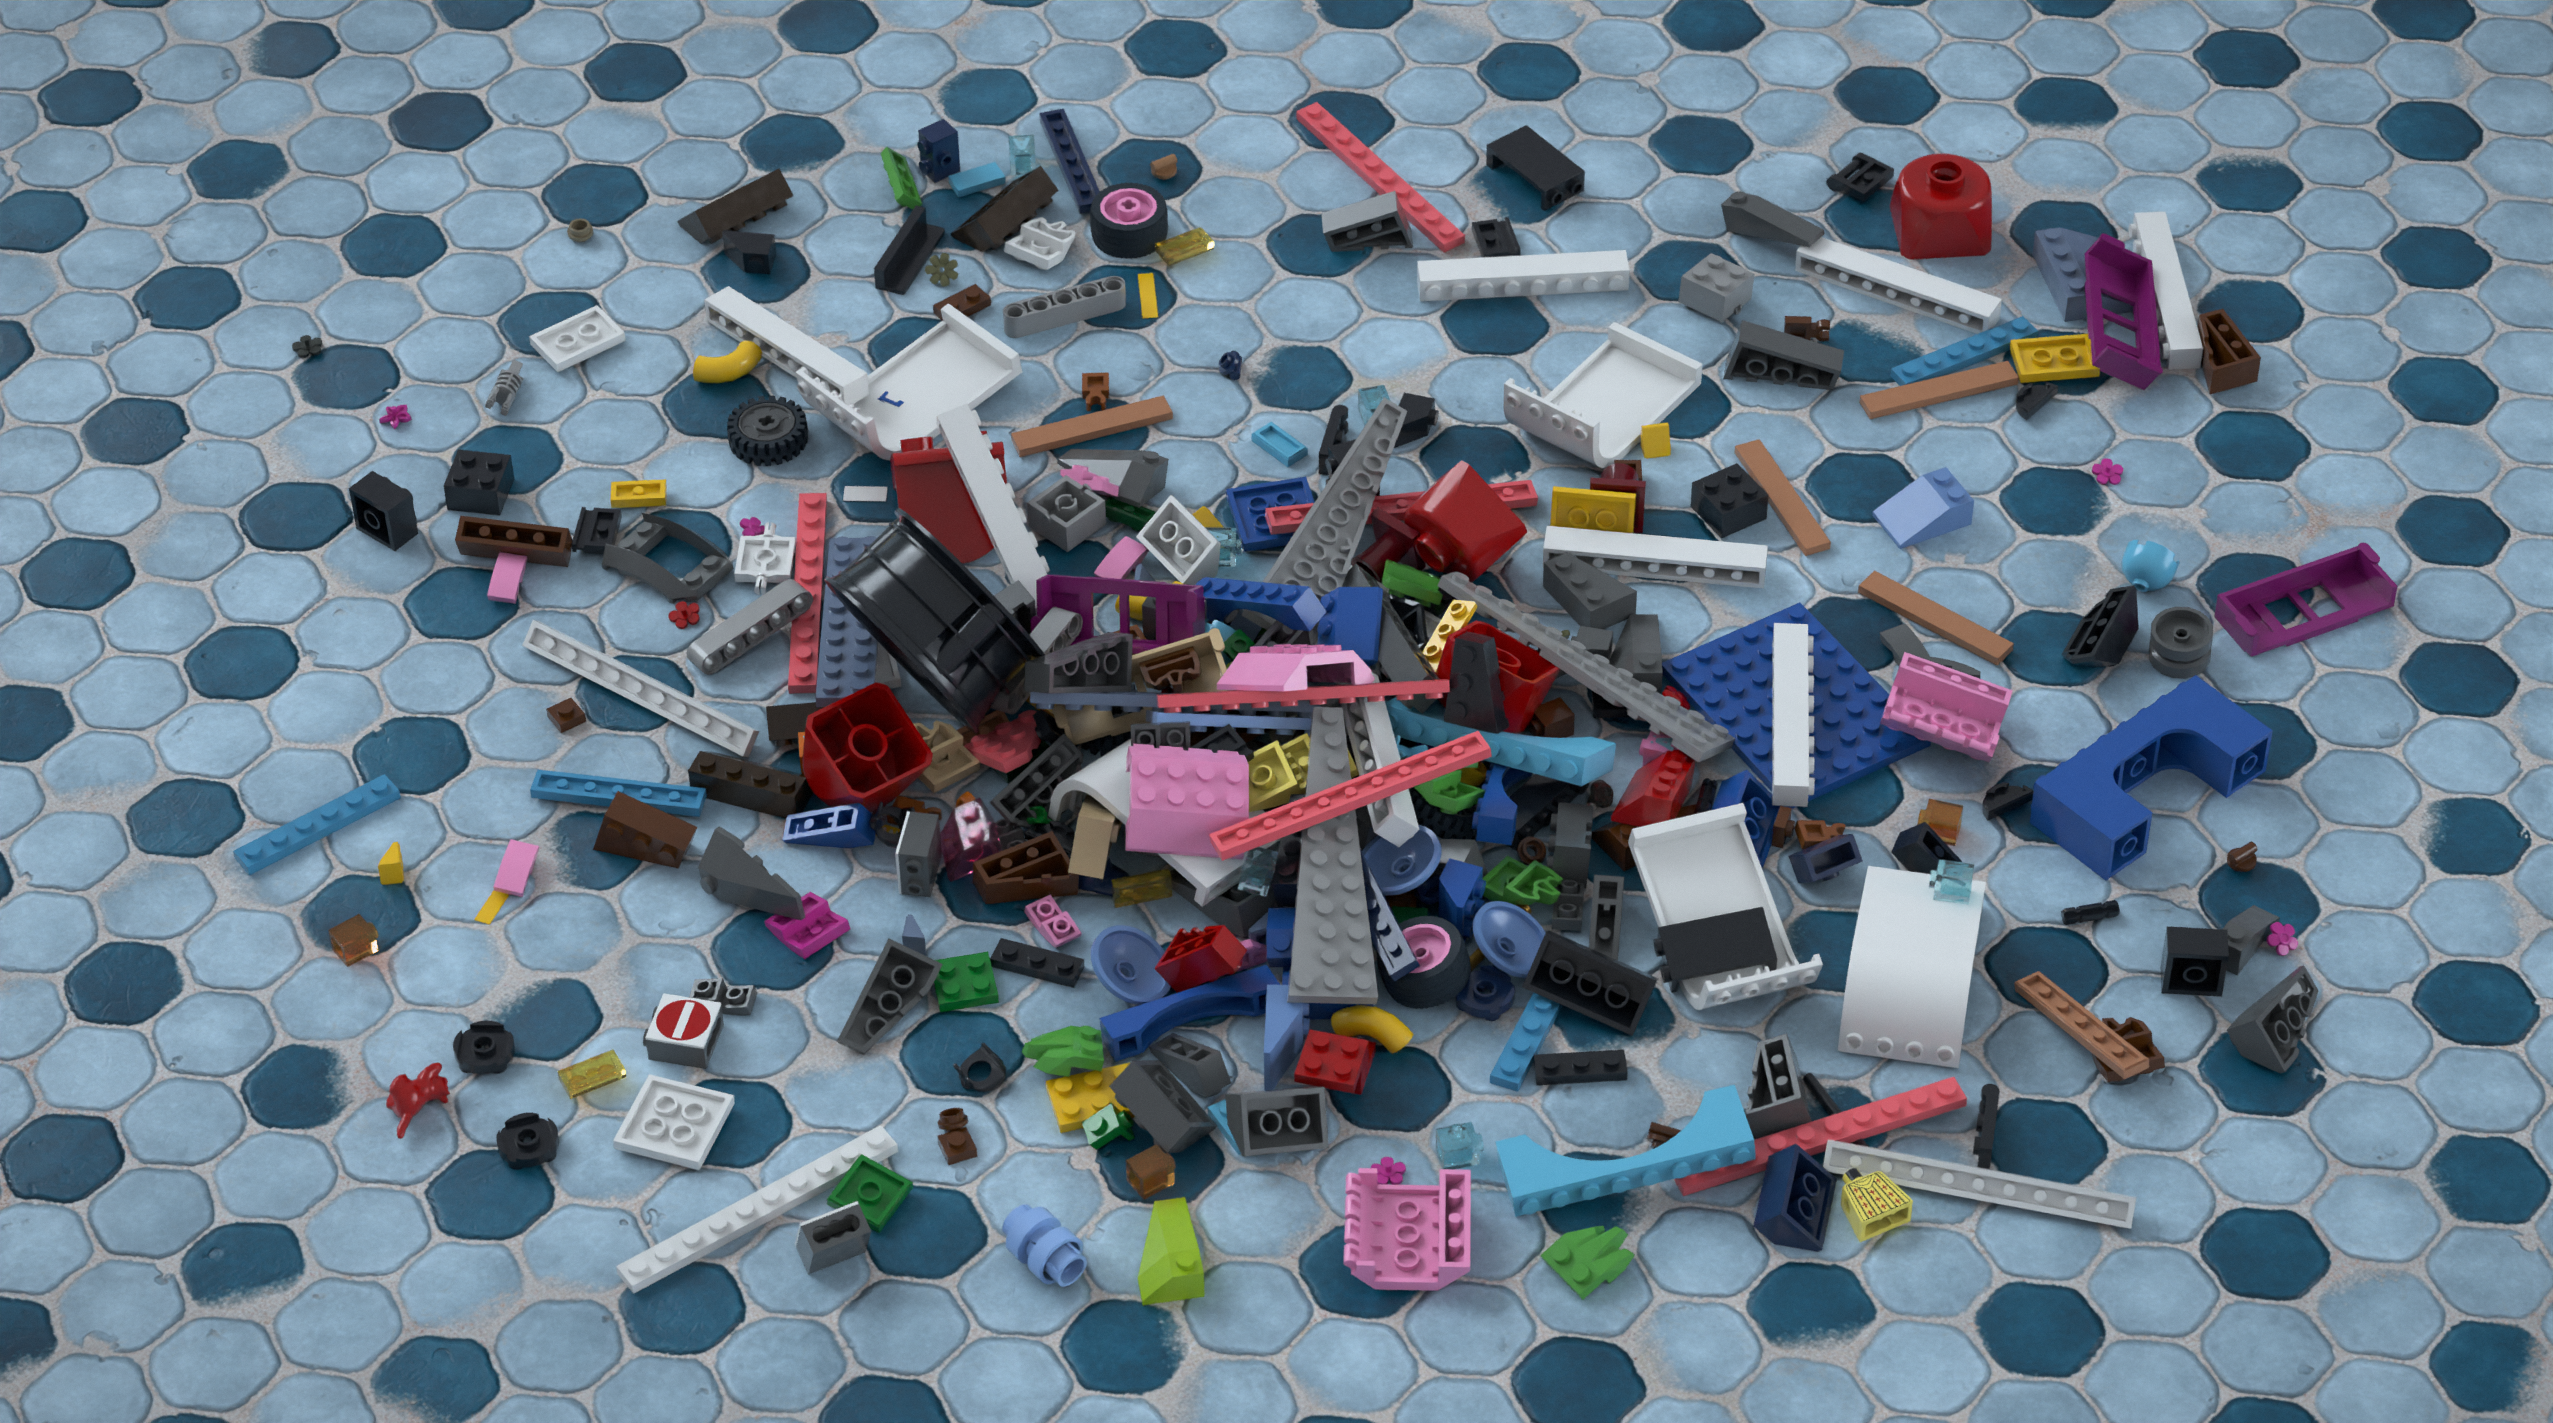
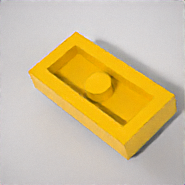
M666 479L611 482V508L666 506Z

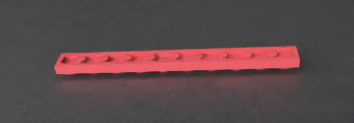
M1318 102L1296 111V119L1377 193L1383 195L1395 191L1407 220L1441 251L1446 252L1465 243V235Z
M1531 480L1488 484L1510 509L1537 506L1538 496ZM1425 491L1375 496L1366 524H1372L1371 513L1377 507L1400 521L1404 520L1405 511ZM1314 503L1266 508L1265 518L1271 535L1296 532Z
M799 493L794 580L811 593L813 602L805 613L792 621L788 679L789 694L816 693L820 649L827 493Z
M1438 679L1362 685L1309 686L1306 690L1295 691L1234 690L1157 695L1158 708H1164V713L1182 712L1181 707L1193 706V711L1211 710V705L1222 704L1223 710L1240 709V703H1251V708L1269 707V702L1280 701V706H1298V700H1309L1310 705L1327 704V699L1338 698L1339 703H1355L1356 697H1367L1368 702L1385 701V696L1396 695V700L1414 699V694H1425L1426 699L1443 698V692H1450L1449 680Z
M1479 731L1470 733L1209 834L1210 843L1221 860H1226L1492 757L1491 747Z
M1955 1077L1947 1078L1755 1139V1160L1717 1168L1713 1171L1692 1174L1674 1180L1682 1195L1686 1196L1765 1171L1768 1156L1794 1144L1799 1145L1812 1156L1826 1151L1828 1139L1852 1143L1858 1139H1865L1967 1106V1097Z

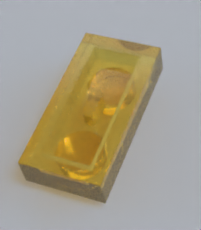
M1202 227L1156 243L1157 254L1168 266L1214 249V241Z
M1169 868L1111 880L1112 900L1115 908L1172 897V877Z
M613 1049L557 1071L558 1079L570 1099L626 1078L625 1068Z

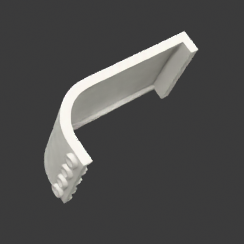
M948 303L941 309L943 321L868 375L869 395L856 403H851L848 406L844 403L842 394L838 395L836 390L829 392L826 389L825 382H820L819 377L815 379L809 377L807 368L804 366L795 373L798 381L797 389L806 403L878 457L890 460L892 453L901 452L900 440L919 437H933L934 439L940 434L937 426V415L968 403L970 410H973L1021 374L1022 368L1019 354ZM887 391L889 393L886 395V398L895 402L901 400L904 403L897 407L888 402H882L878 398Z
M1614 322L1608 327V340L1544 399L1537 396L1536 390L1531 393L1530 387L1523 389L1515 385L1514 379L1510 378L1504 383V415L1512 425L1600 468H1606L1614 464V460H1621L1641 441V426L1659 424L1701 385L1702 363Z
M1131 739L1058 784L1050 799L1048 816L1056 822L1059 821L1062 812L1068 808L1073 812L1075 811V806L1080 808L1082 800L1086 797V794H1089L1126 825L1130 802V772H1126V756L1128 746H1131ZM1263 810L1249 812V819L1265 812ZM1281 838L1244 852L1243 860L1228 858L1222 861L1221 858L1157 854L1197 888L1194 900L1203 907L1277 858Z
M1743 803L1633 828L1628 840L1658 927L1763 907L1777 955L1776 970L1770 971L1768 966H1766L1763 971L1762 965L1678 981L1686 999L1696 1010L1813 983L1817 980L1823 965L1819 954L1813 955L1810 962L1799 964L1792 951L1744 822L1747 812Z
M1868 866L1849 961L1838 1051L1959 1068L1970 981L1986 882L1964 879L1966 880V885L1946 876L1942 878L1939 875Z

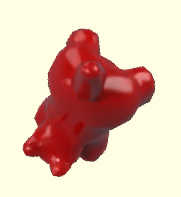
M437 1062L427 1066L414 1080H410L406 1074L397 1076L390 1084V1095L387 1098L386 1106L388 1109L393 1110L398 1118H402L397 1126V1137L399 1139L404 1137L412 1117L428 1101L436 1099L443 1103L448 1102L447 1095L450 1094L448 1091V1080L446 1077L438 1075L442 1070L441 1063Z

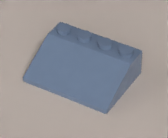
M2061 227L2035 231L2033 257L2064 322L2087 319L2085 252L2096 242L2098 237ZM2101 292L2102 308L2115 314L2133 312V306Z

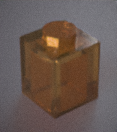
M1929 799L1926 810H1920L1917 825L1926 822L1947 845L1955 846L1962 824L1964 806Z
M360 914L328 930L332 950L347 967L378 951L376 938L379 937L373 923H367Z
M1157 1144L1126 1160L1127 1182L1143 1200L1175 1183V1161L1169 1153H1164Z

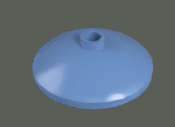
M1418 825L1419 830L1400 847L1378 835L1363 849L1362 853L1384 895H1399L1409 892L1423 884L1433 874L1440 862L1442 848L1436 834L1429 828Z
M1493 901L1483 905L1473 919L1474 937L1485 958L1506 974L1526 978L1545 935L1544 929L1535 918L1516 905L1502 901Z
M1116 925L1103 930L1094 940L1091 947L1093 969L1102 985L1117 998L1131 1004L1141 1005L1163 998L1171 987L1154 969L1165 951L1145 932L1130 926Z

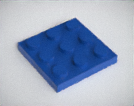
M1306 477L1226 489V498L1244 552L1287 545L1295 532L1271 535L1265 518L1266 508L1315 503Z

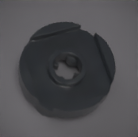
M478 1021L470 1024V1029L466 1030L463 1034L461 1030L456 1035L453 1042L455 1060L462 1072L499 1074L507 1069V1064L512 1060L515 1053V1044L512 1033L504 1030V1025L495 1021ZM485 1044H486V1045L489 1046V1048L486 1049V1050H479V1049H478V1048H482L481 1045H485Z
M522 1113L509 1118L505 1122V1127L501 1132L499 1130L497 1133L496 1141L500 1156L508 1162L510 1168L520 1170L524 1167H534L545 1162H551L556 1158L559 1136L557 1127L551 1119L547 1117V1121L539 1118L537 1113ZM526 1137H531V1140H533L529 1143H523Z

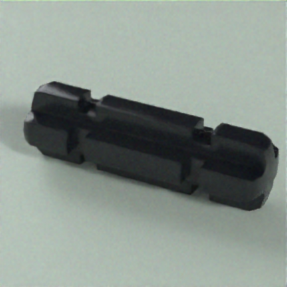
M1709 778L1703 780L1694 814L1712 809L1718 786L1716 780H1710Z
M2116 900L2106 901L2103 904L2100 902L2076 907V909L2075 907H2070L2061 911L2062 921L2065 925L2076 924L2078 921L2082 923L2100 920L2104 917L2112 918L2120 914L2119 904Z

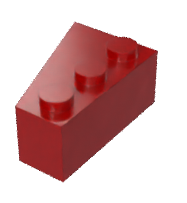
M1225 925L1206 926L1204 931H1200L1198 927H1193L1190 930L1191 932H1187L1184 928L1179 929L1154 969L1177 993L1198 987L1207 981L1213 982L1227 973L1229 975L1235 973L1241 967V960L1247 949Z

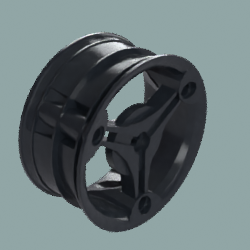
M897 508L894 511L897 519L894 522H890L889 527L868 547L865 546L863 548L864 551L844 571H840L834 577H826L824 581L843 605L883 648L951 715L971 732L977 734L979 732V724L985 719L986 713L1002 692L1007 696L1010 694L1006 686L1023 669L1025 662L1045 654L1010 612L942 543L908 513Z

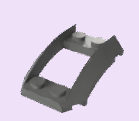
M642 513L644 522L638 525L625 539L621 540L617 546L605 545L602 561L603 569L617 568L619 573L638 579L666 596L669 603L673 604L679 598L686 597L687 602L699 600L734 569L726 553L704 536L668 519ZM667 535L683 540L708 555L681 581L665 568L644 556Z

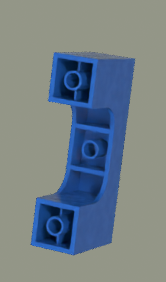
M2195 675L2186 682H2181L2168 694L2160 696L2156 702L2147 708L2139 710L2129 720L2121 722L2107 735L2100 736L2089 747L2079 750L2068 761L2061 762L2047 775L2040 776L2033 786L2034 793L2031 804L2030 824L2106 881L2147 852L2153 812L2127 794L2129 791L2160 771L2180 769L2194 774L2227 798L2266 771L2273 730Z

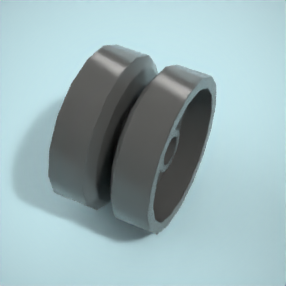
M2172 607L2157 614L2151 623L2149 661L2153 668L2163 675L2181 679L2197 676L2205 671L2210 663L2213 641V625L2209 618L2202 612L2190 607Z

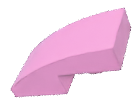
M1073 465L1072 469H1061L1060 471L1062 477L1067 475L1081 485L1088 484L1094 493L1118 497L1119 486L1109 483V478L1088 472V467Z
M1125 536L1106 555L1095 570L1094 575L1101 578L1126 579L1131 570L1136 571V566L1141 564L1149 550L1143 544Z
M499 553L488 589V600L516 604L519 586L524 577L527 556Z
M511 839L493 886L494 891L523 897L529 875L532 874L539 846Z
M1051 894L1025 906L1024 913L1039 933L1055 948L1081 936V931L1068 912L1061 911Z

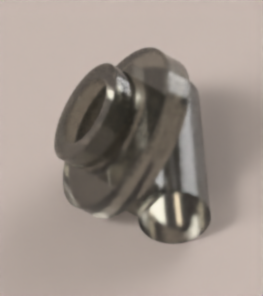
M1603 780L1594 781L1591 784L1590 795L1586 805H1593V811L1597 807L1607 808L1613 803V790L1611 786Z

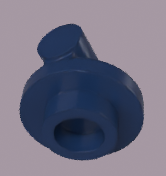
M1235 350L1226 352L1219 360V372L1223 375L1229 374L1232 380H1238L1241 374L1242 357Z
M1436 874L1414 889V896L1421 903L1431 905L1439 901L1440 875Z

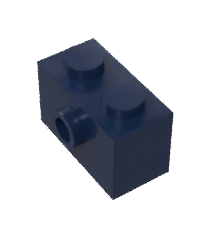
M945 119L919 129L917 146L920 151L919 168L922 174L927 175L936 183L960 172L958 131Z
M1853 834L1837 835L1788 856L1798 883H1810L1820 879L1827 881L1838 877L1839 871L1863 862Z

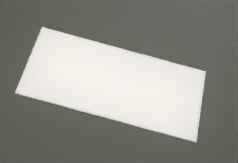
M845 486L843 501H886L888 487Z

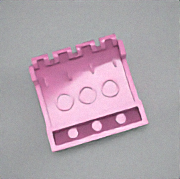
M1277 644L1272 647L1252 646L1250 647V652L1239 653L1218 681L1217 690L1295 691L1308 689L1307 681L1362 685L1373 683L1375 677L1371 674L1372 670L1354 650H1342L1341 645Z
M1904 652L1880 724L1895 731L1911 734L1920 740L1939 744L1945 749L1967 754L1973 759L1990 762L2000 735L1998 733L2013 690Z
M1146 744L1128 746L1126 772H1130L1129 816L1126 822V851L1220 858L1210 843L1209 834L1249 819V764L1245 755H1239L1235 751L1217 750V753H1213L1209 749L1188 748V751L1183 750V747L1159 746V748H1154V745ZM1241 853L1228 859L1243 860L1244 853Z
M1358 1168V1174L1348 1173L1346 1175L1345 1218L1347 1220L1345 1221L1344 1242L1346 1243L1344 1245V1265L1351 1269L1353 1276L1375 1290L1438 1291L1470 1272L1471 1170L1440 1169L1439 1185L1377 1184V1168Z

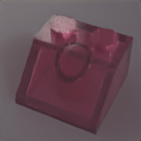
M981 798L954 808L940 833L942 854L950 882L973 873V862L1002 851L994 818Z

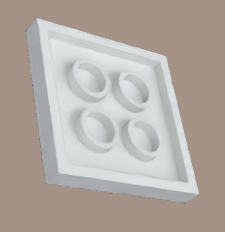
M649 1074L613 1140L614 1149L700 1170L735 1104L734 1095Z

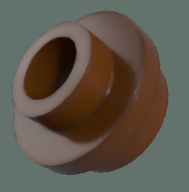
M1526 837L1519 843L1517 855L1526 865H1530L1534 860L1541 863L1546 856V847L1540 839ZM1527 848L1533 849L1535 856H1530L1527 853Z
M962 1108L946 1109L939 1114L938 1127L947 1133L964 1128L963 1126L969 1122L968 1116L964 1114Z

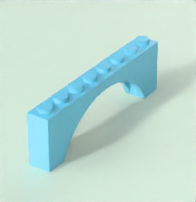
M1396 698L1385 702L1394 736L1400 735L1401 738L1437 747L1479 731L1491 747L1492 757L1484 760L1583 786L1613 771L1616 743L1591 736L1550 738L1504 731L1496 734L1444 722L1445 709L1437 699L1423 714L1414 707L1408 709Z
M1735 1085L1705 1091L1698 1111L1683 1130L1666 1143L1632 1157L1605 1161L1570 1158L1543 1148L1527 1135L1495 1141L1498 1163L1515 1217L1533 1214L1554 1207H1563L1579 1201L1592 1200L1613 1193H1622L1626 1190L1646 1185L1651 1186L1671 1179L1684 1178L1692 1174L1713 1171L1717 1168L1734 1164H1743L1756 1159L1754 1138Z

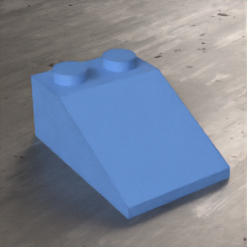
M1944 467L1920 476L1875 509L1872 516L1898 548L1902 549L1972 525L1974 500L1948 468Z
M1267 984L1264 1037V1091L1275 1088L1303 1049V1036H1307L1309 1032L1310 1018H1304V1016H1309V1003H1288V985Z

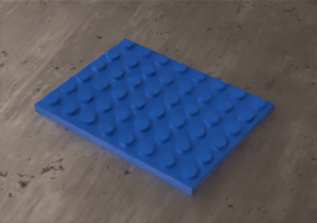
M1800 602L1662 663V674L1678 691L1685 695L1692 707L1705 717V721L1712 725L1717 724L1726 728L1729 731L1728 734L1736 738L1731 749L1771 792L1772 642L1774 623L1808 624V636H1813V653H1808V656H1814L1813 673H1808V675L1814 676L1813 693H1809V696H1814L1813 713H1809V716H1814V732L1809 733V736H1814V753L1809 754V757H1814V774H1809V778H1814L1815 784L1814 795H1808V802L1931 746L1930 741L1920 740L1911 734L1895 731L1880 724L1889 694ZM1785 806V807H1789V808H1792V809H1793V808L1798 807V806Z

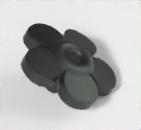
M305 335L300 338V342L292 344V349L302 358L308 357L309 353L315 356L321 353L323 342L321 338L316 337L311 340L309 335Z

